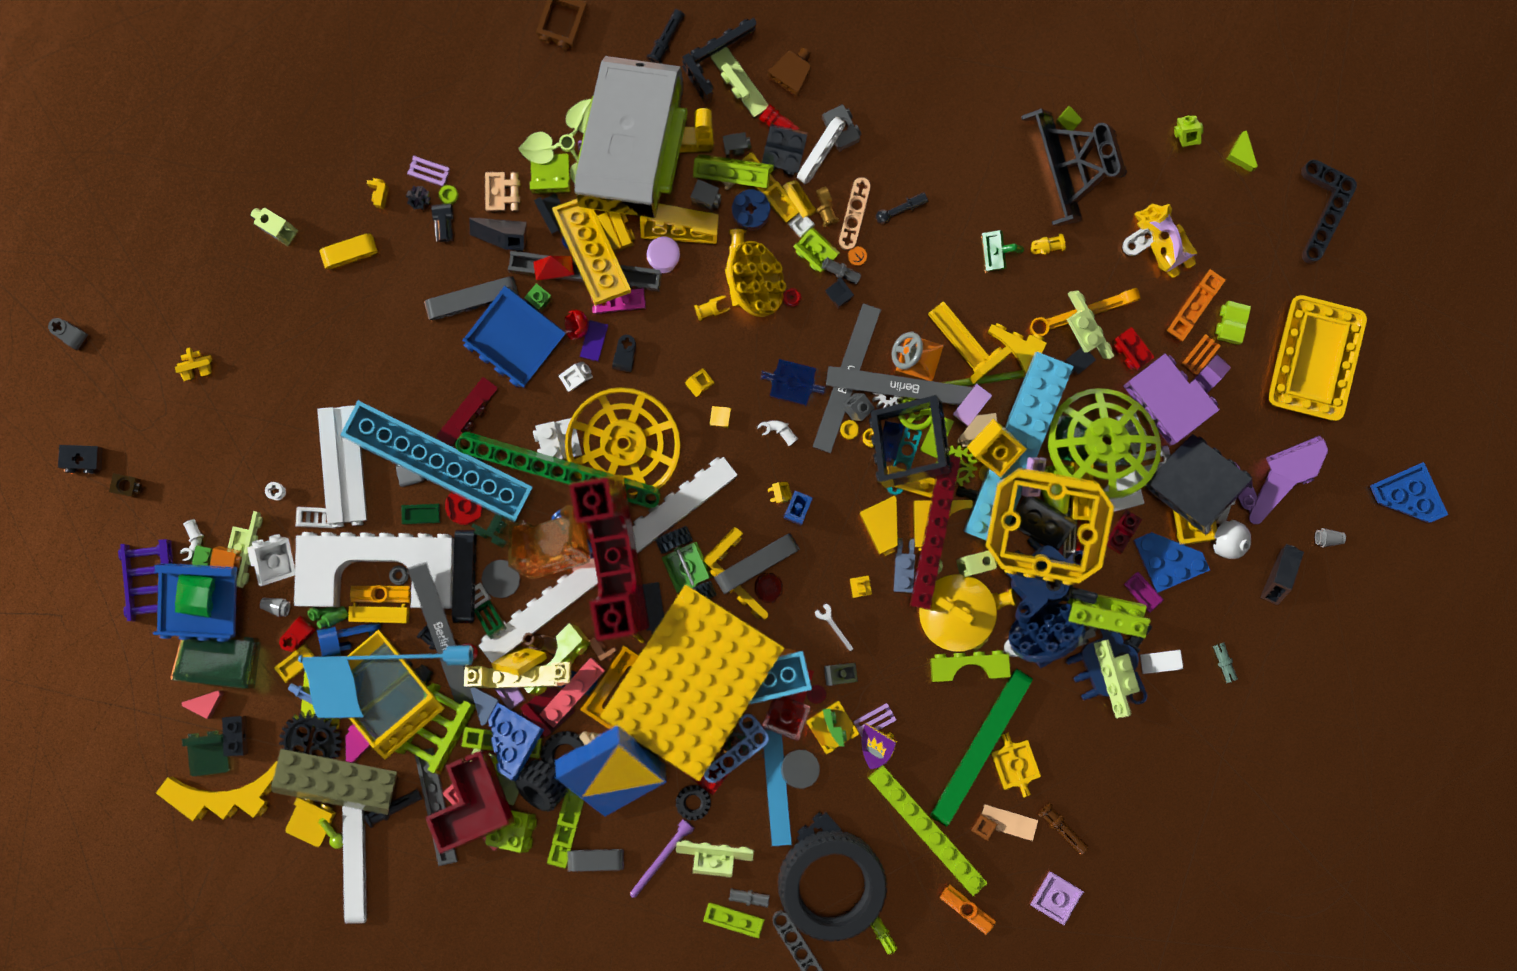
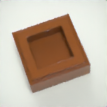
M980 814L971 831L988 841L998 824Z

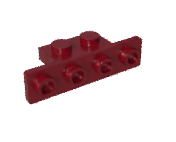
M482 377L436 437L443 443L453 447L459 436L472 427L475 417L483 413L486 408L485 405L498 388L485 377Z

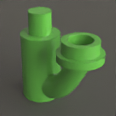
M343 606L321 609L311 607L307 612L310 620L318 621L317 626L320 629L323 627L329 628L348 618V612Z

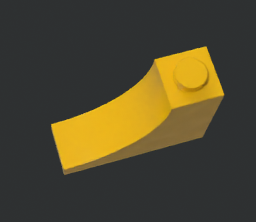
M952 500L949 516L961 510L971 509L972 500ZM931 501L913 502L914 548H919V551H921Z

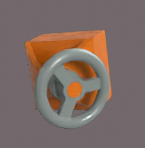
M914 332L904 333L896 340L892 349V360L896 366L895 373L908 378L933 381L944 345L922 339ZM898 352L901 353V354H900V357H899V360H898V357H897V353H898Z

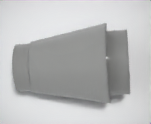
M1322 528L1317 530L1315 534V542L1321 547L1344 544L1346 541V535L1343 532Z
M262 598L260 609L278 617H286L290 611V602L286 601V599Z

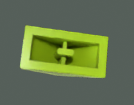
M1243 131L1227 159L1251 172L1258 166L1248 133Z

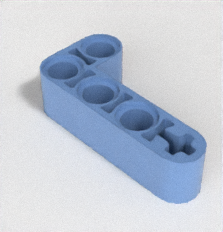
M745 714L739 718L738 725L746 737L708 766L704 773V778L708 782L715 783L768 743L766 731L753 715ZM746 717L751 718L753 721L749 729L742 725V721ZM757 733H762L764 736V742L761 744H757L754 741V736ZM741 745H746L749 748V752L745 756H741L738 752ZM727 756L733 759V765L729 768L723 765V759ZM719 762L720 767L725 772L722 774L721 770L716 773L717 777L715 779L713 777L708 778L710 774L708 770H716L718 768L716 764Z

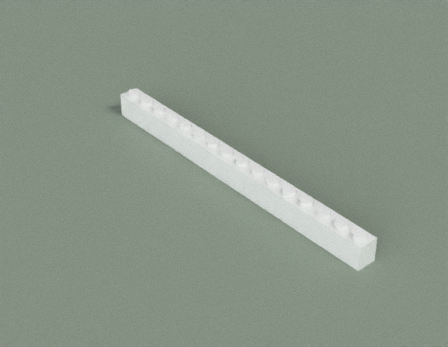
M724 457L714 459L709 463L710 468L706 471L701 469L694 475L695 479L689 482L687 480L679 486L680 491L676 494L670 493L664 498L665 502L649 509L650 514L645 518L640 516L633 522L635 524L632 528L637 554L738 477ZM594 558L589 559L584 565L582 563L576 565L572 569L574 572L571 575L567 576L565 574L557 580L558 585L554 588L549 586L542 592L543 596L538 600L534 598L526 604L528 608L524 611L518 610L511 616V621L507 624L504 621L506 630L503 631L501 629L499 635H493V639L485 635L480 640L482 643L478 646L491 663L520 645L526 633L534 634L598 585Z

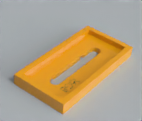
M623 645L580 708L581 711L609 730L615 726L600 717L604 711L602 704L626 669L634 665L639 655Z

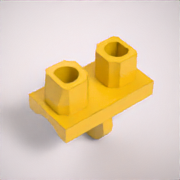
M189 347L186 348L187 354L181 355L182 361H189L178 363L177 367H175L176 373L180 372L183 381L193 379L192 369L197 367L201 376L209 375L212 372L210 364L212 357L207 355L195 359V357L201 356L200 351L193 352L192 348Z

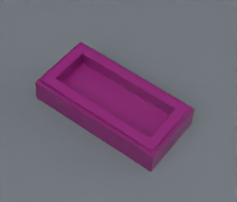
M1136 572L1123 584L1139 603L1146 605L1148 613L1164 601L1139 572Z

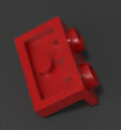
M1132 327L1112 341L1115 351L1125 357L1126 360L1124 362L1131 370L1137 371L1154 358Z

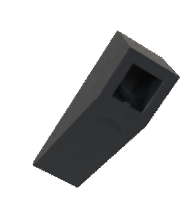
M483 218L469 219L470 235L503 249L524 251L527 239V222Z

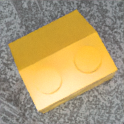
M994 419L967 446L975 458L1000 478L1027 449Z

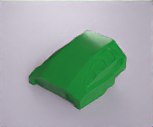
M179 574L175 612L211 617L212 613L210 612L213 609L212 594L215 590V578Z

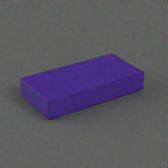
M589 320L588 331L585 335L580 354L581 358L599 362L608 329L607 324Z

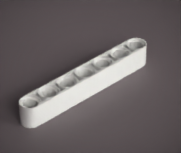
M342 806L344 919L346 924L366 923L365 817L363 814L365 810Z

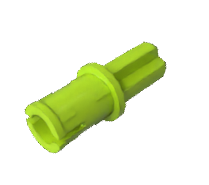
M878 916L876 921L871 924V927L877 936L876 939L880 940L887 954H892L897 950V947L889 935L890 931H887Z

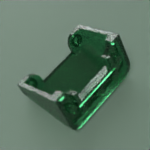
M191 637L188 640L181 639L171 680L246 689L255 688L261 642H255V638L244 637L243 640L229 639V641L225 642L217 641V638H210L207 641L198 640V637Z

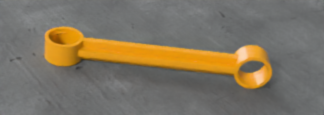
M1134 288L1087 305V307L1096 315L1122 305L1131 304L1140 300L1141 297L1138 289ZM1075 309L1049 319L1035 318L1030 324V332L1032 335L1037 334L1032 328L1033 324L1037 321H1043L1046 324V331L1043 334L1037 335L1044 337L1049 330L1069 324L1066 319L1077 313V310Z

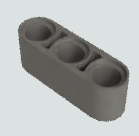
M623 849L567 851L568 871L624 869Z

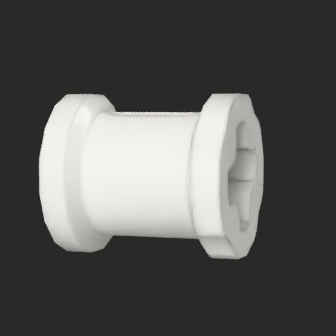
M271 482L265 487V494L268 498L277 501L285 496L286 489L281 484ZM279 489V493L273 494L272 490Z

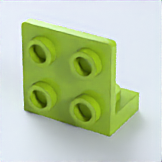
M553 154V159L546 164L531 162L530 190L532 194L570 192L568 154Z

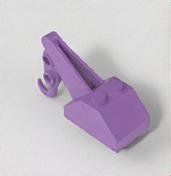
M1321 436L1266 457L1271 470L1258 497L1253 487L1251 489L1247 487L1238 496L1242 507L1250 511L1249 519L1253 524L1261 523L1297 482L1306 484L1313 481V477L1318 475L1328 452L1325 441Z

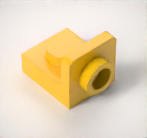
M373 178V181L367 180V185L376 189L372 194L373 205L376 208L384 209L389 187L384 183L385 181Z

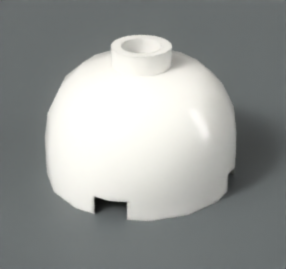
M1236 520L1223 522L1218 527L1214 536L1217 539L1216 545L1213 544L1215 553L1224 558H1240L1251 546L1250 531L1245 525Z

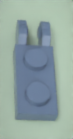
M898 538L897 553L895 554L894 592L912 593L915 566L914 539L909 541V554H903V540Z

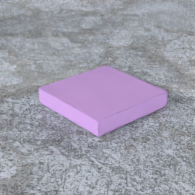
M1049 871L1030 905L1065 925L1084 891Z

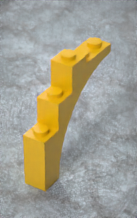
M998 323L996 325L992 324L988 333L1011 349L1026 376L1034 353H1042L1047 344L1044 342V338L1034 334L1033 336L1029 335L1025 341L1022 335L1016 332L1011 334L1006 331V327Z
M278 761L256 781L239 789L220 792L199 790L182 783L174 777H168L156 794L192 821L198 820V818L201 820L208 811L206 808L222 819L231 818L238 810L236 806L253 818L258 817V815L262 816L268 809L266 805L269 802L263 796H267L272 791L271 786Z

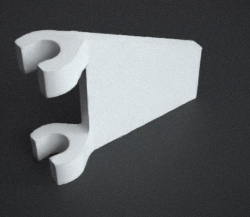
M825 604L823 607L826 610V614L822 615L817 610L815 612L816 617L826 620L848 650H853V647L831 619L830 606Z

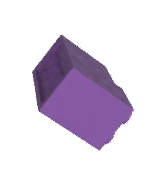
M1164 354L1123 387L1135 401L1145 408L1146 412L1154 420L1159 433L1172 446L1219 411L1217 401L1212 396L1209 397L1205 392L1206 387L1203 383L1197 382L1196 379L1188 383L1187 375L1176 368L1175 360L1170 355Z

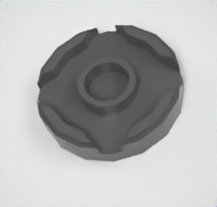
M493 561L483 571L482 584L486 592L493 597H509L516 592L520 585V574L516 566L509 561Z
M795 750L784 757L781 774L788 785L794 788H806L817 780L820 766L817 758L812 753L806 750Z

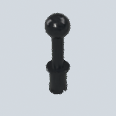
M925 192L911 198L907 197V202L890 210H879L876 214L877 222L887 224L891 217L910 208L913 212L915 208L928 203L929 200Z

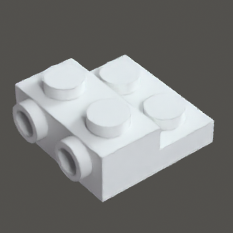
M571 418L535 426L536 430L533 431L535 442L539 441L541 448L537 449L538 453L562 460L567 459L565 435ZM573 429L571 442L573 456H582L577 430Z
M279 534L269 537V541H253L252 546L247 547L251 566L255 567L260 586L295 575L288 538L281 537Z

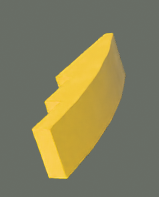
M752 152L742 159L744 161L760 163ZM771 174L767 188L754 186L767 197L770 206L785 223L799 213L786 191Z

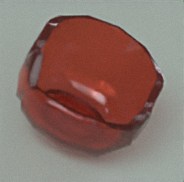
M763 573L756 579L754 591L760 600L765 603H773L782 595L783 583L779 576L774 573Z

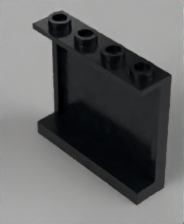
M1194 434L1169 457L1146 484L1148 491L1205 535L1211 531L1212 523L1247 487L1250 489L1253 487L1252 476L1247 471H1241L1237 468L1235 462L1231 459H1225L1218 449H1212L1202 437H1196Z

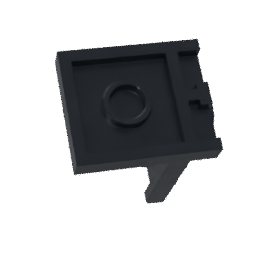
M755 18L743 20L739 23V27L726 30L720 38H712L703 48L697 47L690 54L688 53L682 57V68L705 105L712 102V90L714 87L709 79L705 80L702 75L704 71L699 63L754 32L756 29Z

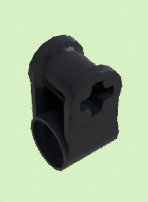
M623 335L619 338L612 369L632 372L636 350V341L632 336ZM627 339H629L630 343H632V346H628V348L625 349V346L622 343L626 342Z

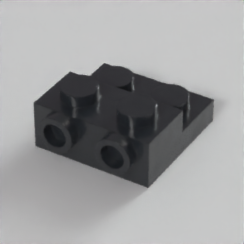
M771 124L762 163L774 165L773 170H776V168L784 169L783 172L793 175L795 172L798 173L808 133Z

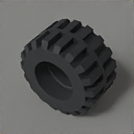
M558 732L545 741L541 749V759L556 769L554 754L560 745L569 744L577 749L585 744L580 739V735L575 732Z
M539 760L530 761L515 781V786L520 795L529 804L545 812L553 810L568 792V787L556 779V769Z

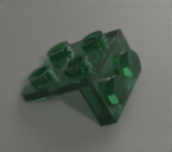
M219 731L207 732V736L201 737L199 733L187 734L188 738L182 739V747L187 746L191 776L226 773L229 771L228 756L223 755V734H219Z

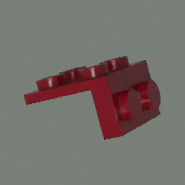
M548 686L545 692L535 696L520 708L523 711L521 713L522 717L529 721L531 720L534 724L544 729L541 737L543 735L548 737L575 712V708L572 707L554 728L539 715L560 692L555 686Z

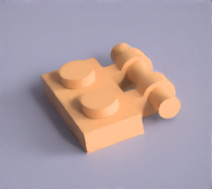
M504 172L485 173L486 212L505 211V204H511V211H518V204H520V197H518V187H520L518 173H511V180H505ZM505 187H511V197H505Z

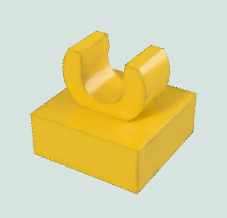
M788 482L772 484L773 487L768 489V492L774 491L775 495L774 498L770 499L771 502L780 503L791 501L792 499Z
M869 576L850 579L853 598L872 595Z

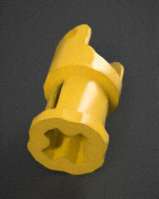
M729 230V234H731L730 253L735 246L744 242L746 230Z
M1063 234L1052 238L1042 237L1031 244V253L1049 254L1050 251L1066 250Z
M726 296L710 299L708 303L699 306L694 305L699 321H702L705 317L716 316L730 310V307L718 310L716 307L717 301L726 298Z
M1009 589L1008 592L1001 594H992L997 610H1000L1003 606L1017 605L1013 589Z

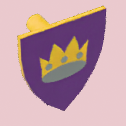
M865 723L862 733L863 754L870 769L879 768L892 757L897 742L893 740L894 736L892 733L885 735Z

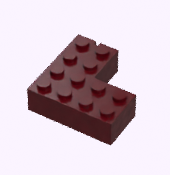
M488 750L478 751L464 757L465 759H460L446 765L459 803L425 817L439 854L453 851L516 823Z

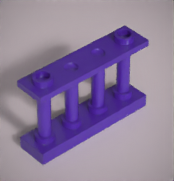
M159 540L157 547L130 550L127 544H120L121 549L118 550L119 560H122L126 602L123 611L127 621H136V615L158 612V605L135 607L134 596L158 593V585L133 588L132 577L158 573H155V566L131 569L130 557L158 555L160 556L161 563L173 564L171 540Z

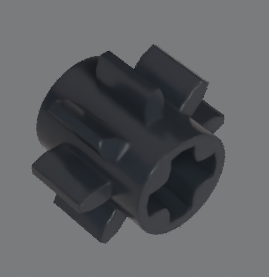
M413 186L412 190L407 192L406 197L409 198L407 204H410L414 209H424L425 205H429L431 198L428 196L430 192L423 186Z

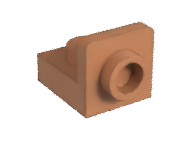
M596 637L589 640L591 647L601 661L605 659L608 662L616 656L615 652L618 651L616 647L605 652L604 650L607 647L602 640L596 641Z

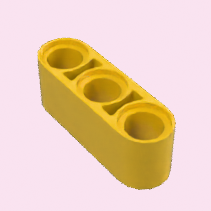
M371 233L360 235L319 250L325 269L336 268L372 256L378 252Z

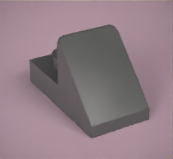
M856 663L824 666L826 686L858 682Z

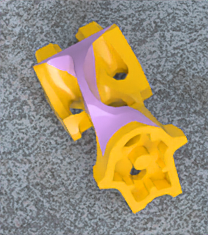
M1151 204L1145 210L1134 213L1137 220L1140 221L1137 225L1143 230H1150L1153 236V242L1150 246L1157 259L1158 267L1174 278L1180 274L1178 265L1181 263L1186 268L1196 264L1194 255L1197 252L1189 241L1183 227L1180 224L1174 225L1170 204L1164 206ZM1162 232H1168L1169 236L1167 239L1161 238ZM1162 247H1165L1166 250L1164 254H1161Z

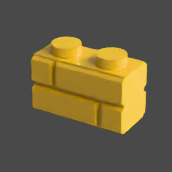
M615 208L598 215L599 222L614 253L633 246L632 240L635 237L632 229L627 230L625 223L628 220L624 211L620 212L619 208Z

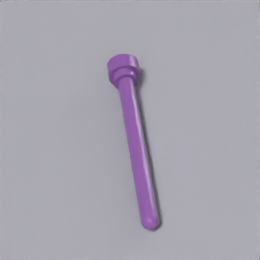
M683 819L679 823L676 835L630 892L632 898L638 896L675 849L677 842H680L684 836L694 831L695 827L688 821Z

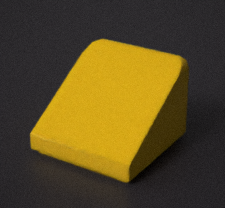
M704 368L689 377L685 382L696 397L715 384Z
M712 406L709 425L728 428L731 408Z

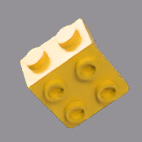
M297 797L294 803L296 808L286 827V832L315 847H319L327 833L318 821L323 818L331 825L336 812L332 811V807L322 803L320 805L315 803L314 800Z

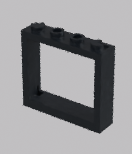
M937 395L871 411L869 423L874 434L871 439L876 450L874 461L878 465L876 478L885 488L952 473L943 404ZM931 408L938 463L888 474L881 420Z

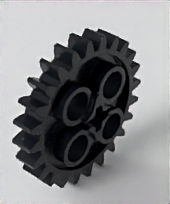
M309 710L307 715L301 711L299 717L294 714L292 720H287V725L282 727L284 732H281L279 737L283 738L280 740L279 745L284 746L283 750L307 754L310 744L308 739L312 735V726H315L310 755L319 756L314 752V750L319 749L323 753L319 757L336 760L334 757L338 758L340 755L338 751L343 746L339 743L343 741V738L338 737L341 731L335 730L338 724H331L333 718L328 720L318 718L316 713L312 715L311 710ZM299 727L306 728L308 733H302ZM323 731L327 737H320L318 732ZM295 746H302L304 751H298Z

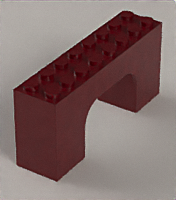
M622 474L569 484L576 523L585 522L588 528L596 568L598 597L590 601L596 641L635 635L650 626L624 476Z

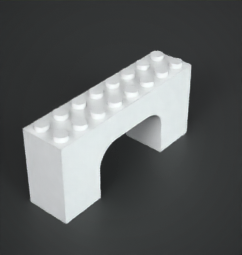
M302 532V536H296L294 606L340 607L341 576L345 568L354 562H401L407 568L427 562L443 609H452L454 538H452V535L437 534V538L430 534H418V537H413V535L407 533H399V537H394L391 533H379V537H375V534L360 533V536L352 533H341V536H337V534L330 532H321V536H317V533ZM412 583L411 607L421 608Z

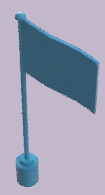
M471 645L447 646L446 650H443V654L331 657H303L301 655L298 657V661L303 663L308 677L312 705L318 718H357L364 716L358 703L355 679L348 660L443 658V661L448 666L472 665L473 649Z

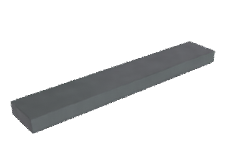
M434 747L423 750L432 756L435 755ZM415 755L427 814L429 816L447 808L445 796L442 794L440 774H434L427 770L429 767L427 761ZM434 842L439 866L458 862L456 849L448 853L439 854Z

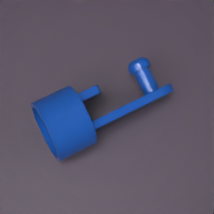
M369 623L336 630L335 627L317 630L322 657L341 655L340 651L352 648L350 641L339 643V637L368 632L370 637L377 629L381 628V623Z

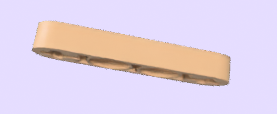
M858 178L853 184L839 238V245L844 250L849 251L856 245L870 191V182L866 178ZM863 182L867 189H863L861 196H853L854 193L858 195L859 187L856 185H860ZM855 200L861 201L862 208L859 210L853 209L852 202ZM850 218L857 220L858 225L855 228L848 227L847 221ZM844 230L856 232V235L851 234L850 241L853 244L849 243L848 246H845V242L842 240L847 238L848 232H844Z

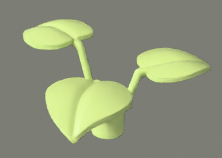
M591 99L577 103L568 111L566 123L569 127L575 128L572 133L563 135L559 143H556L554 146H552V139L548 134L544 132L533 133L519 147L522 155L531 162L546 164L553 159L552 149L561 147L565 152L571 151L578 161V155L574 150L575 141L573 136L578 130L581 133L585 131ZM577 163L573 164L570 169V176L574 183L576 180L575 171Z

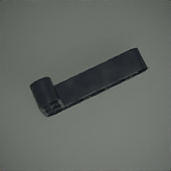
M1318 160L1308 161L1302 167L1301 174L1306 180L1332 192L1302 252V259L1308 264H1314L1322 258L1357 187L1355 179ZM1308 166L1314 167L1316 173L1311 174L1308 171ZM1325 175H1330L1333 178V182L1326 181ZM1343 183H1346V184L1349 185V187H1350V190H1349V191H1345V190L1343 189V187H1342V184H1343ZM1334 200L1341 202V208L1334 205ZM1326 216L1332 218L1333 225L1326 222ZM1317 233L1324 235L1325 240L1323 242L1318 240ZM1309 250L1316 252V258L1309 256Z

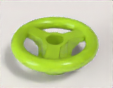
M903 398L900 404L913 401L914 399ZM931 408L921 410L918 415L909 413L907 420L904 415L898 416L900 422L912 430H922L933 422ZM924 415H929L924 423L912 424L913 421L921 420Z

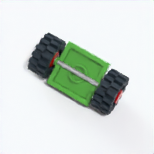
M687 526L655 539L661 554L674 550V552L661 558L677 593L686 584L707 599L717 595L711 581L698 585V583L712 576L707 564L704 562V557L697 542L682 548L683 545L693 541Z

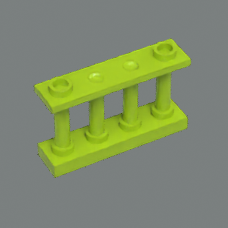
M1099 594L1095 604L1072 598L1067 602V604L1072 606L1069 616L1070 622L1143 638L1146 637L1150 619L1144 618L1147 608L1145 604Z
M432 683L428 688L439 702L456 710L457 713L452 721L439 714L432 719L447 728L448 732L445 738H440L421 728L416 733L438 745L439 749L435 755L432 756L411 744L415 734L395 752L405 754L406 751H409L428 762L429 767L427 770L434 774H440L476 706L468 701H464L461 704L438 692L441 688L440 685Z

